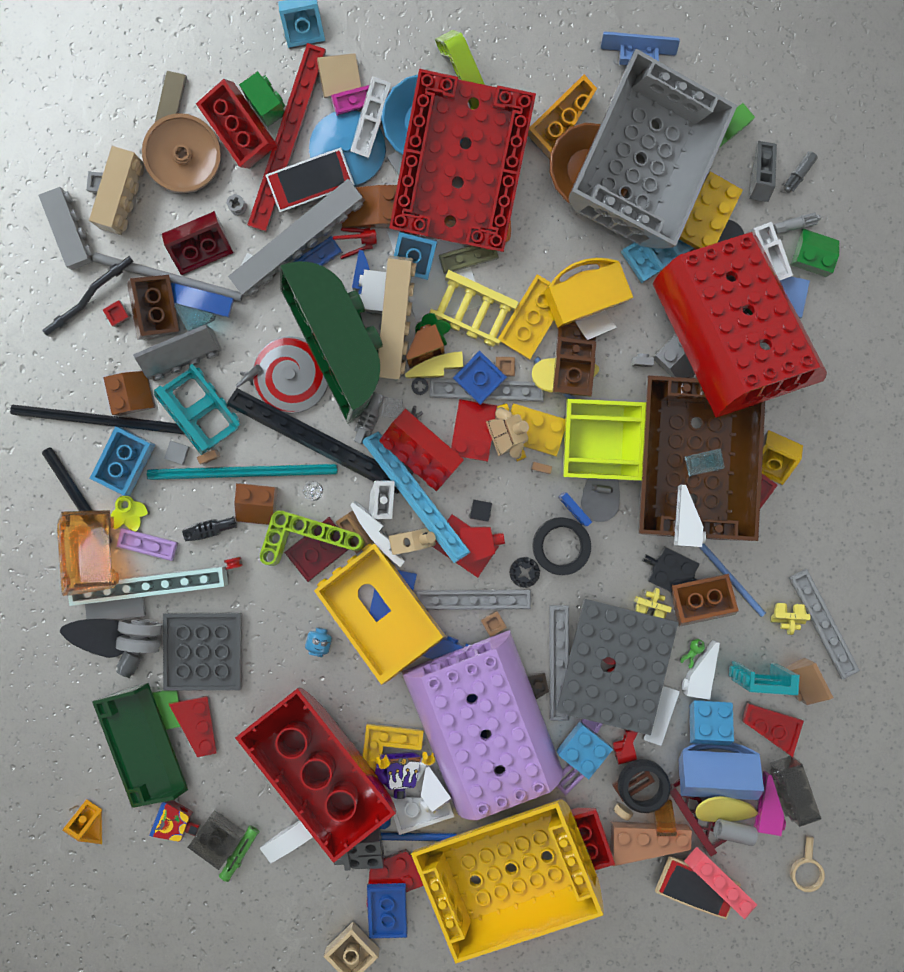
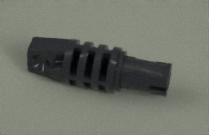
M234 516L222 520L211 519L184 528L182 533L185 541L202 540L221 534V531L237 528V523Z

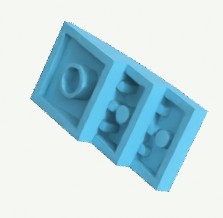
M678 240L675 247L663 249L644 247L634 242L624 248L621 253L640 282L643 283L662 271L678 255L690 252L695 248L681 240Z

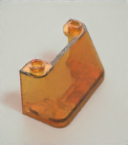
M110 510L61 512L57 522V538L62 596L112 589L119 583V574L112 569L109 532L111 528H114V517H110Z

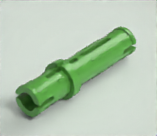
M249 825L248 830L232 855L226 859L227 863L219 874L220 879L229 882L235 870L240 868L242 859L260 832L257 828ZM249 839L243 850L240 851L246 840ZM236 856H238V858H237V860L235 861L234 865L232 866V868H230V866H231V864L233 863L234 859L236 858Z

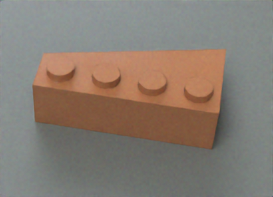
M611 821L610 849L615 861L613 866L691 850L692 830L687 824Z

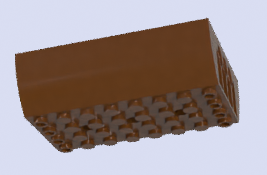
M647 376L638 534L675 537L678 486L686 485L689 493L697 497V502L694 505L702 522L703 531L706 532V539L730 541L759 540L765 401L716 418L698 379ZM693 418H698L701 421L700 428H694L691 425ZM691 456H696L699 459L698 466L693 467L690 465L689 459Z

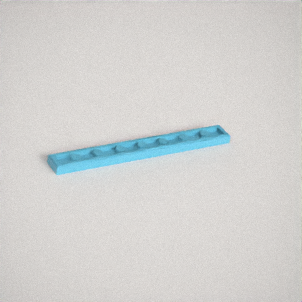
M379 431L364 438L362 443L390 480L395 482L394 485L428 530L435 534L437 542L453 563L467 556L470 553L468 548L411 473L390 450L386 449L379 442L382 437Z

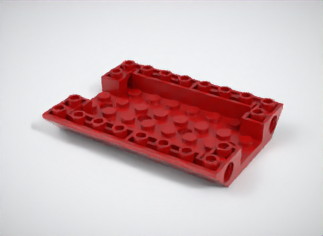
M419 69L389 229L504 252L536 93L499 85L492 87L459 80L457 76ZM475 98L478 100L479 106L477 109H470L468 107L470 99ZM468 138L471 141L470 148L463 149L460 146L461 139ZM455 177L462 178L464 184L461 188H455L452 185V180ZM447 216L455 218L456 224L453 227L445 225L444 220Z

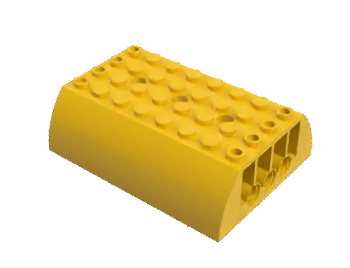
M562 799L415 849L411 853L455 964L603 916L604 914L598 876L571 809ZM548 851L553 857L550 860H546L542 857V853ZM514 864L517 870L510 872L507 870L506 865ZM478 876L481 882L475 884L471 881V877Z

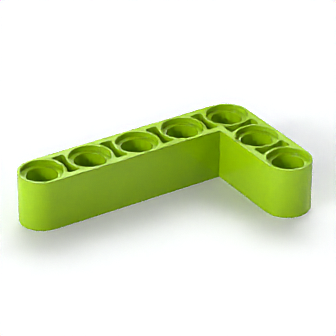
M451 30L435 39L440 53L449 57L459 80L485 85L461 32ZM472 98L468 101L471 109L478 108L479 102L477 99Z
M276 511L270 520L260 552V561L269 566L277 565L281 560L289 532L352 551H360L364 547L365 541L357 533L288 512ZM284 515L286 521L283 525H279L278 519ZM299 521H303L304 527L298 531L296 524ZM317 526L322 527V533L319 536L314 534ZM339 531L341 537L338 541L334 542L332 535ZM278 533L280 540L274 544L272 538ZM353 537L359 539V544L356 547H352L350 544ZM269 552L274 554V559L271 562L267 561Z

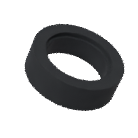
M564 517L553 518L543 523L536 531L533 538V553L539 565L546 571L555 575H570L579 571L587 563L591 554V539L587 530L579 522ZM559 527L571 529L576 533L580 541L578 556L574 561L565 565H557L550 562L543 550V543L547 534Z

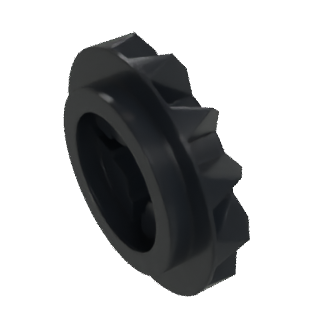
M518 558L510 567V578L517 586L528 588L538 581L540 576L539 566L531 558ZM520 565L524 569L532 567L528 572L530 579L525 576L519 577L522 573Z

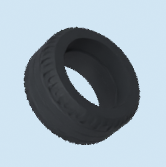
M639 759L630 762L621 771L618 778V791L624 803L633 811L639 813L655 812L663 807L669 798L671 790L670 780L666 772L657 763L647 759ZM643 771L655 773L659 778L657 793L645 801L633 799L628 792L629 783L633 776Z

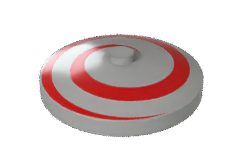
M288 336L273 340L259 352L255 359L253 367L258 364L262 368L253 378L254 388L263 402L284 413H299L312 408L322 399L328 388V384L306 340L303 338Z

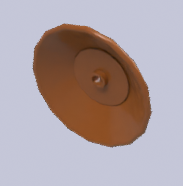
M582 123L568 128L556 140L551 151L549 172L555 189L568 203H570V192L601 124ZM622 188L621 195L624 197L628 190Z

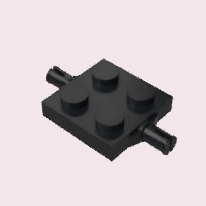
M665 546L656 559L645 554V558L642 560L652 565V572L648 581L671 593L673 585L698 580L695 578V573L700 563Z

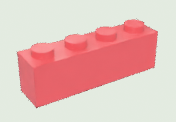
M698 847L684 860L695 873L744 919L757 906Z

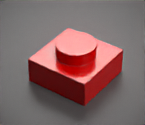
M120 300L103 309L113 327L130 318Z

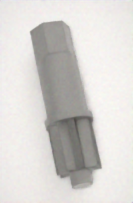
M816 212L773 225L776 234L817 225L818 221L821 220V216L816 215Z

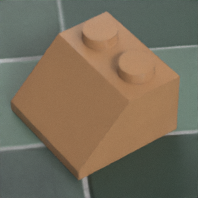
M803 658L785 667L800 675L799 693L795 695L799 702L810 705L834 698L815 662Z

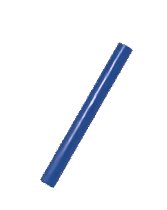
M381 832L382 840L441 841L457 835V833H404L399 835V833Z

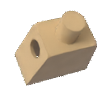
M428 528L388 536L392 555L417 551L435 546L436 544L435 534L430 532ZM407 538L410 540L409 545L404 543V540Z

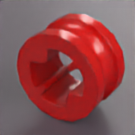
M241 557L224 560V563L227 564L226 570L243 566L240 563Z

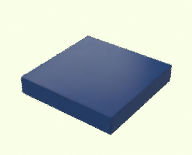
M480 350L453 377L480 405L507 378Z
M563 492L558 496L559 500L581 525L589 526L592 523L590 518L567 492Z

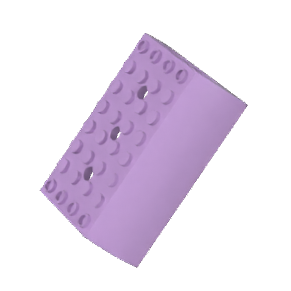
M510 630L401 671L459 816L469 820H479L550 793L559 784L563 776V769ZM469 694H476L478 698L475 702L470 703L466 700ZM483 730L491 731L489 738H482L480 736ZM498 765L505 767V771L501 774L494 772L495 767Z

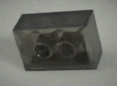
M792 756L771 762L772 769H770V774L773 780L777 782L778 787H776L779 798L783 799L784 805L782 809L785 816H789L791 822H795L799 827L821 820L803 764Z

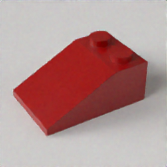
M459 399L451 449L460 457L488 462L492 437L486 421L495 419L497 405L486 403L480 405L474 401Z

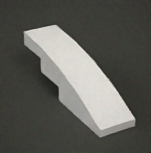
M372 76L352 142L351 152L369 158L381 122L382 110L390 89V82Z
M352 502L350 506L371 540L387 557L401 567L406 558L401 554L392 555L389 537L381 530L385 523L380 519H373L369 511L358 502Z

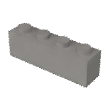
M57 187L39 194L38 196L66 267L74 270L92 263L91 256H93L91 247L86 245L84 239L86 234L84 229L79 227L77 221L79 220V215L71 206L73 200L70 193L61 187Z

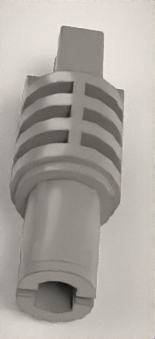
M373 393L368 407L361 414L354 430L357 431L354 439L355 442L363 444L364 438L371 435L379 417L378 410L384 396Z

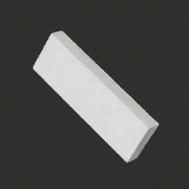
M663 685L651 735L644 734L643 740L662 746L680 693L679 690Z

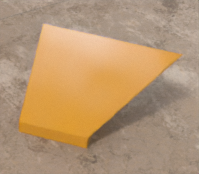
M86 799L62 831L80 842L102 844V809Z

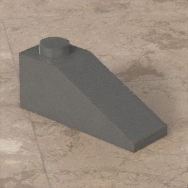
M757 142L749 199L769 202L776 187L777 144Z

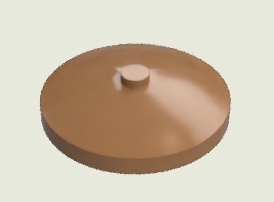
M177 113L162 117L149 128L142 144V158L149 175L161 187L172 192L190 193L205 187L215 177L221 162V149L214 131L208 124L195 116Z

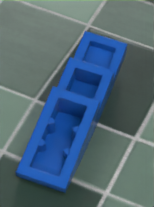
M171 283L175 305L227 318L230 317L234 303L233 298Z

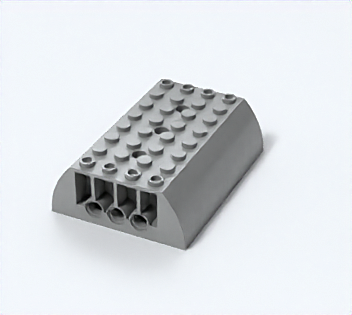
M635 49L570 192L569 202L576 212L641 246L661 249L675 247L737 105L640 50ZM652 120H656L659 123V129L652 127ZM637 154H641L644 157L643 164L637 162ZM622 188L628 190V198H624L621 195Z

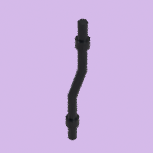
M128 256L120 263L112 265L108 272L90 285L78 304L63 315L55 317L54 321L42 330L44 334L48 336L57 328L65 326L69 319L86 307L98 288L114 276L118 277L122 274V270L134 262L133 259Z

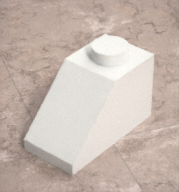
M374 481L369 502V513L373 519H392L394 481Z
M428 766L425 769L421 792L423 801L420 803L427 812L431 810L434 814L452 799Z

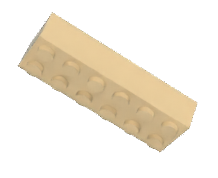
M388 257L380 332L383 347L379 348L378 353L380 358V377L400 379L401 374L405 373L406 360H403V355H406L408 350V341H405V336H408L410 331V322L407 321V316H410L412 312V302H409V296L412 297L414 292V283H411V276L414 277L416 273V263H413V258Z

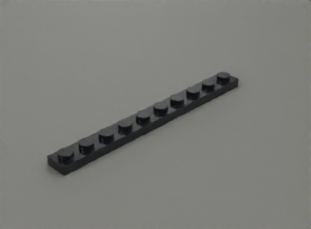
M236 388L227 402L228 407L373 482L391 481L375 459ZM394 485V493L398 494L399 490Z

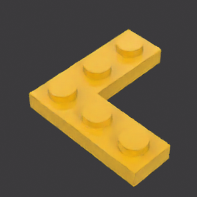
M366 724L363 758L375 772L377 765L376 757L380 758V754H383V746L421 750L424 730Z

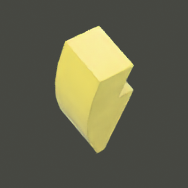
M462 351L447 353L425 360L406 372L405 377L406 379L444 377V369H462Z

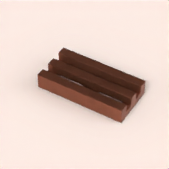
M644 771L643 774L630 781L628 788L647 776L649 778L630 790V796L635 795L655 782L649 771ZM616 781L612 785L615 788L618 795L620 796L618 791V781Z

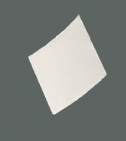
M605 310L575 321L587 340L617 328Z

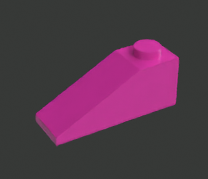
M763 771L764 792L758 800V814L755 817L754 827H756L759 833L782 836V830L784 831L786 828L784 813L772 775L767 771Z

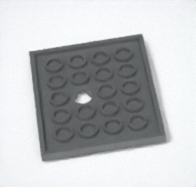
M584 599L556 712L651 735L679 622ZM606 657H611L615 660L616 665L611 672H605L601 668V661Z

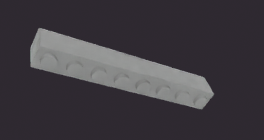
M347 179L228 276L242 295H254L259 290L258 287L261 284L269 283L273 279V275L278 271L280 272L281 265L289 263L292 259L297 260L303 255V250L316 245L318 238L322 235H328L333 230L332 227L337 223H343L348 218L347 215L350 212L359 210L363 206L365 199L352 182Z

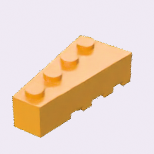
M585 74L529 127V138L549 159L556 140L568 128L575 126L597 90Z

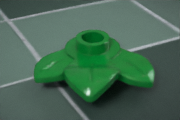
M434 313L425 314L422 317V321L418 322L415 326V333L425 325H436L443 345L446 346L447 342L444 334L450 331L451 326L444 320H437Z

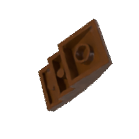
M576 322L558 328L553 392L591 397L597 341L596 337L587 340Z

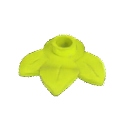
M123 495L117 498L115 502L116 509L111 513L110 520L114 529H118L125 524L130 530L136 532L141 525L140 517L146 516L148 511L143 503L134 501L130 496ZM124 501L128 502L127 508H124L122 505Z

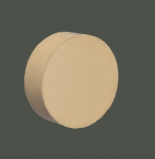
M617 803L614 807V812L624 820H630L633 816V812L621 803Z

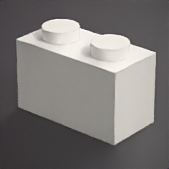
M364 270V275H360L359 286L362 287V293L359 296L364 304L365 312L382 314L386 272Z

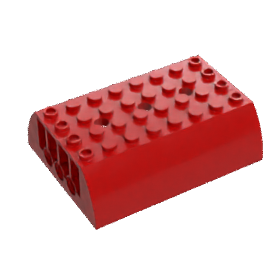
M746 233L680 254L667 264L653 282L655 291L716 418L825 380L827 371L763 246L754 233ZM732 275L736 281L731 282L726 277ZM743 309H750L753 315H746ZM760 343H767L770 349H762Z

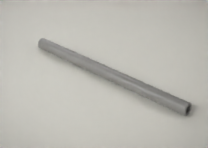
M95 252L92 261L112 266L115 263H120L122 259ZM132 263L124 269L125 271L147 277L169 275L171 283L233 298L238 302H241L243 295L238 291Z

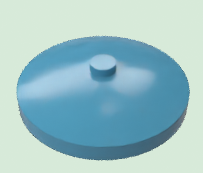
M351 111L336 115L333 112L324 117L314 128L309 142L310 158L341 147L353 178L354 186L364 185L371 181L383 166L386 155L383 133L378 128L369 158L353 153L350 150L361 112Z

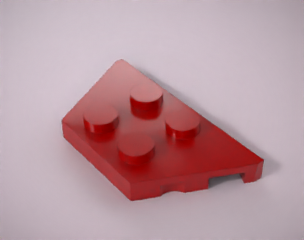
M406 849L385 857L383 868L370 869L368 884L406 883V892L424 886L412 855Z

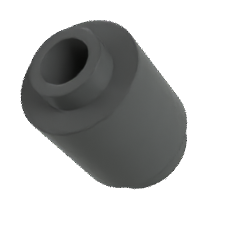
M124 651L116 666V672L123 677L130 678L135 673L143 657L140 653Z

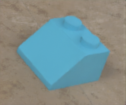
M317 0L278 1L279 13L288 48L325 41Z

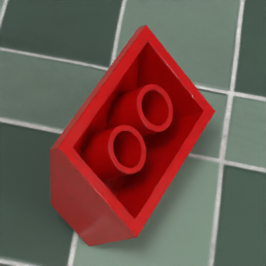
M581 807L572 809L571 812L594 869L598 870L615 865L597 809Z

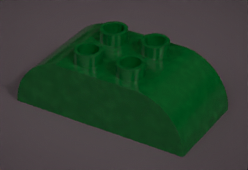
M298 261L281 265L280 290L347 424L356 420L367 408L380 377L378 349L383 347L380 335L373 325L367 328L364 327L361 313L365 312V307L358 292L353 290L347 293L342 281L332 271L312 262Z

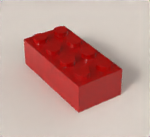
M222 79L196 103L239 167L250 169L277 146L233 81Z
M407 409L391 423L379 440L386 449L390 450L435 491H438L464 461L462 457Z

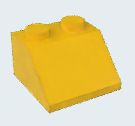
M768 430L764 435L762 474L770 480L783 485L801 461L803 445Z

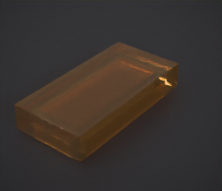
M667 800L663 807L653 812L657 836L677 835L672 800Z

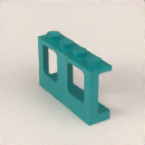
M191 364L187 371L163 387L160 385L154 389V396L197 451L203 455L238 430L240 420L234 412L231 413L228 410L226 401L222 397L219 398L217 396L215 387L210 382H206L199 367L195 368ZM194 379L205 392V396L190 407L185 408L175 397L173 391L188 380ZM213 409H218L228 421L229 426L214 437L208 438L197 425V421Z
M732 661V666L729 667V677H731V680L749 692L798 695L800 675L779 664L770 663V675L755 674L754 671L737 661Z

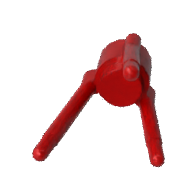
M341 228V231L360 234L333 236V240L361 238V243L365 244L363 247L341 255V259L359 253V250L373 249L372 245L377 244L375 229L370 230V228Z

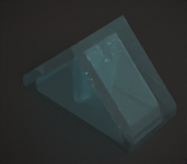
M175 303L174 306L187 331L205 324L207 325L216 318L212 313Z
M721 449L685 456L689 476L725 469Z

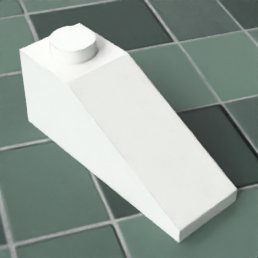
M679 485L674 545L702 547V543L706 541V532L703 531L702 522L687 486Z
M712 640L693 667L688 671L686 679L684 678L682 681V690H684L683 693L685 695L710 700L720 646L719 642Z

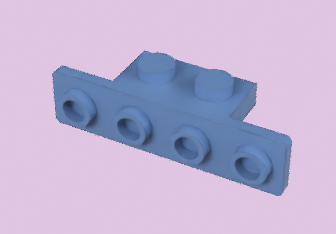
M603 32L601 49L618 50L619 65H628L635 49L640 50L659 61V54L676 55L680 39Z

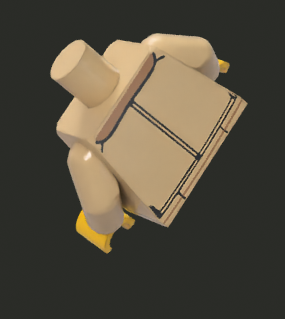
M507 403L497 406L495 412L497 418L486 421L498 456L510 452L511 457L515 458L517 462L527 458L523 448L524 443L528 441V423L522 421L519 414L513 415L509 411Z

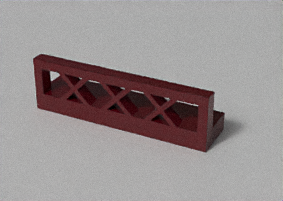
M680 779L670 784V795L708 854L712 857L717 854L715 848L727 840L718 839L711 844L708 837L710 831L714 832V828H711V823L714 827L715 822H708L707 827L699 825L697 816H693L695 811L688 808L689 799L697 800L699 805L702 800L700 797L681 796L676 789L680 785Z

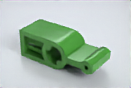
M744 103L736 108L720 147L737 135L755 118Z

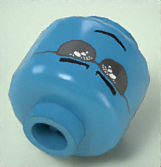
M316 628V631L308 633L305 649L309 651L308 654L323 657V655L329 653L332 636L327 634L328 630Z

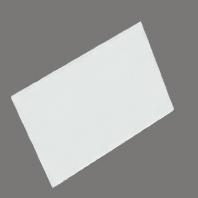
M447 216L444 220L447 227H453L456 224L453 216ZM386 228L393 251L395 252L400 231ZM426 237L437 240V245L428 280L411 276V283H414V292L412 297L409 296V301L412 302V310L417 323L422 321V317L428 314L430 309L437 311L448 287V281L445 280L446 274L443 273L439 255L464 248L463 244ZM471 267L454 271L475 282ZM459 286L455 288L444 315L451 316L457 314L466 294L464 292L465 289ZM479 295L472 297L467 310L482 305Z

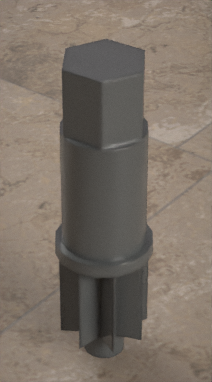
M808 152L795 171L791 173L790 178L784 185L787 193L795 191L818 159L814 152Z

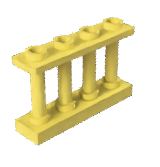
M448 270L445 276V280L448 281L446 292L437 311L430 309L429 313H434L437 320L446 321L456 331L462 329L471 338L477 339L479 337L484 339V343L491 347L499 346L501 340L496 338L507 313L515 311L518 301ZM459 286L465 289L464 292L466 294L453 319L444 315V312L455 288ZM479 295L483 297V303L471 327L461 321L472 297ZM494 302L500 305L499 308L501 310L488 335L479 331V328L490 304Z

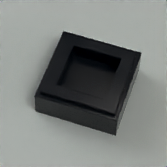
M473 499L470 518L489 522L492 503Z

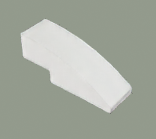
M769 222L751 229L750 232L758 237L779 280L793 276L781 239L778 240L773 223Z
M299 820L260 846V849L268 861L272 863L295 850L313 836Z

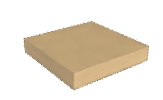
M355 53L317 58L324 98H331L333 94L361 87Z

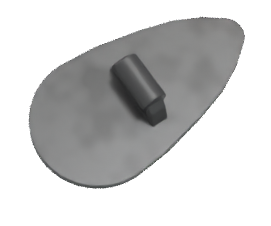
M588 478L581 499L583 512L596 522L610 520L619 509V479Z

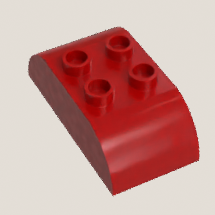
M297 688L235 737L333 863L396 814L395 805L374 770L326 709L303 688Z

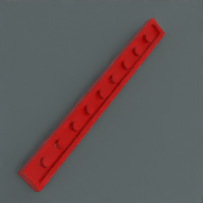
M309 43L306 45L275 139L277 146L271 151L247 224L248 227L267 233L276 202L266 174L289 166L319 75L317 58L325 57L326 49Z

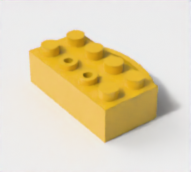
M608 258L584 259L569 265L550 282L544 291L557 328L626 303L633 298L620 261ZM584 265L599 266V269L585 270L574 274L564 282L560 281L561 276L574 268Z

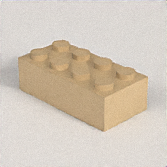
M111 146L89 221L99 229L122 235L123 231L127 228V216L133 209L132 200L134 194L136 195L138 192V180L143 175L145 168L144 162L134 152Z

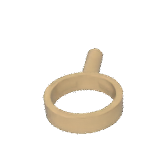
M806 836L805 857L798 859L792 865L790 871L792 882L798 889L804 892L816 891L822 886L825 879L824 869L813 859L814 837ZM804 863H814L820 872L818 881L809 887L799 885L795 879L797 868Z

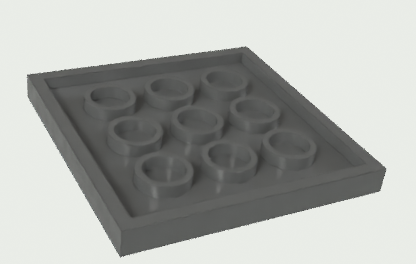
M163 613V691L241 690V613Z

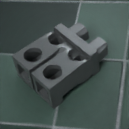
M380 827L335 861L334 865H344L345 871L351 870V868H383L384 848Z

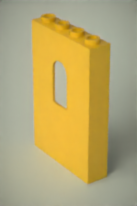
M370 543L362 549L363 552L359 556H352L347 561L348 564L334 570L332 577L328 580L325 578L320 581L314 592L382 685L386 684L446 638V635L390 559L375 543L373 545ZM365 584L372 585L391 610L378 622L375 621L359 599L358 591Z

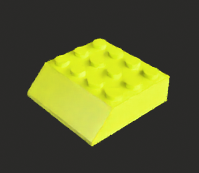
M566 399L563 477L641 480L646 402Z

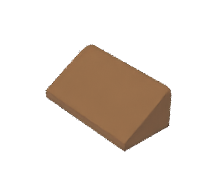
M353 510L335 522L339 528L361 535L365 541L364 547L373 543L359 523ZM353 537L350 541L351 545L356 547L359 544V539Z

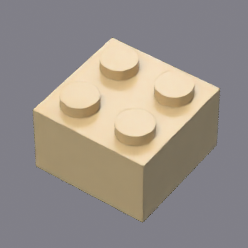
M352 922L326 947L323 957L338 972H364L379 957L380 948Z

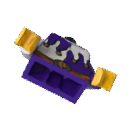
M415 752L380 754V758L376 757L375 774L382 784L388 789L394 790L393 797L395 799H404L405 789L414 788L427 766L435 763L434 753L428 756L427 752H423V758Z

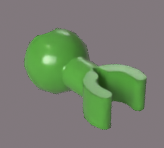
M694 639L690 644L691 650L689 653L682 655L680 658L681 663L690 658L689 668H692L694 665V657L705 649V643L700 639Z

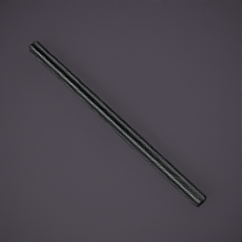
M14 404L10 408V414L184 434L176 423Z

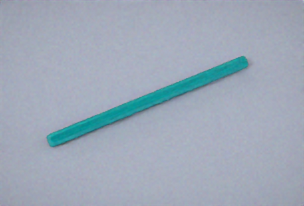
M336 464L148 469L147 479L337 474L338 467Z

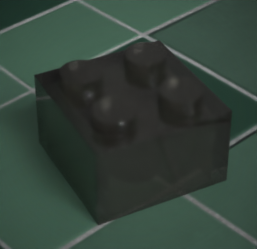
M214 810L187 848L220 870L243 838L245 832Z

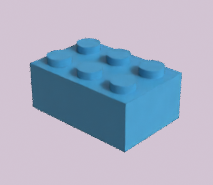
M115 426L89 479L119 494L130 496L156 444L122 427Z

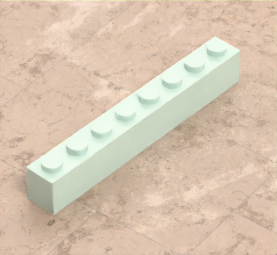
M226 566L67 586L69 606L224 587L228 585Z

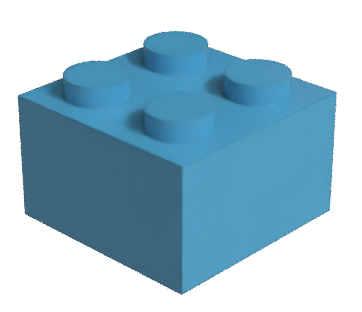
M400 231L394 256L413 258V263H416L414 277L428 280L437 240Z
M694 700L689 705L691 744L729 746L734 742L733 703Z
M579 721L556 751L558 756L587 779H590L613 748L583 722Z

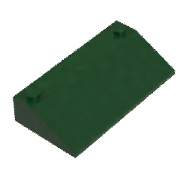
M149 683L137 685L92 701L132 808L175 800L188 791Z

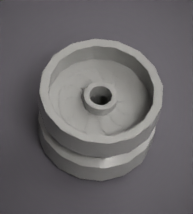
M142 619L119 620L118 631L125 635L117 637L116 649L136 653L159 652L160 641L154 637L161 634V623Z

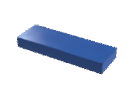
M330 236L293 262H312L324 266L343 252L335 240H333V237Z

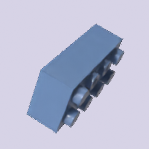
M731 743L729 746L693 744L682 750L678 759L681 796L709 798L724 796L734 799L759 800L764 792L760 754L737 743ZM705 749H723V750H728V751H732V752H735V753H728V752H709V751H700V750H705Z

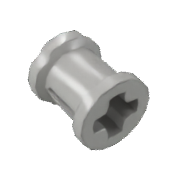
M237 194L228 197L226 204L229 210L237 216L244 214L247 206L242 197ZM239 202L240 206H236L234 208L233 204H237Z

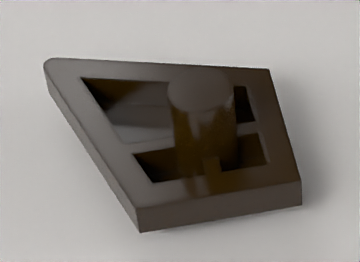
M545 672L527 676L536 699L549 692Z

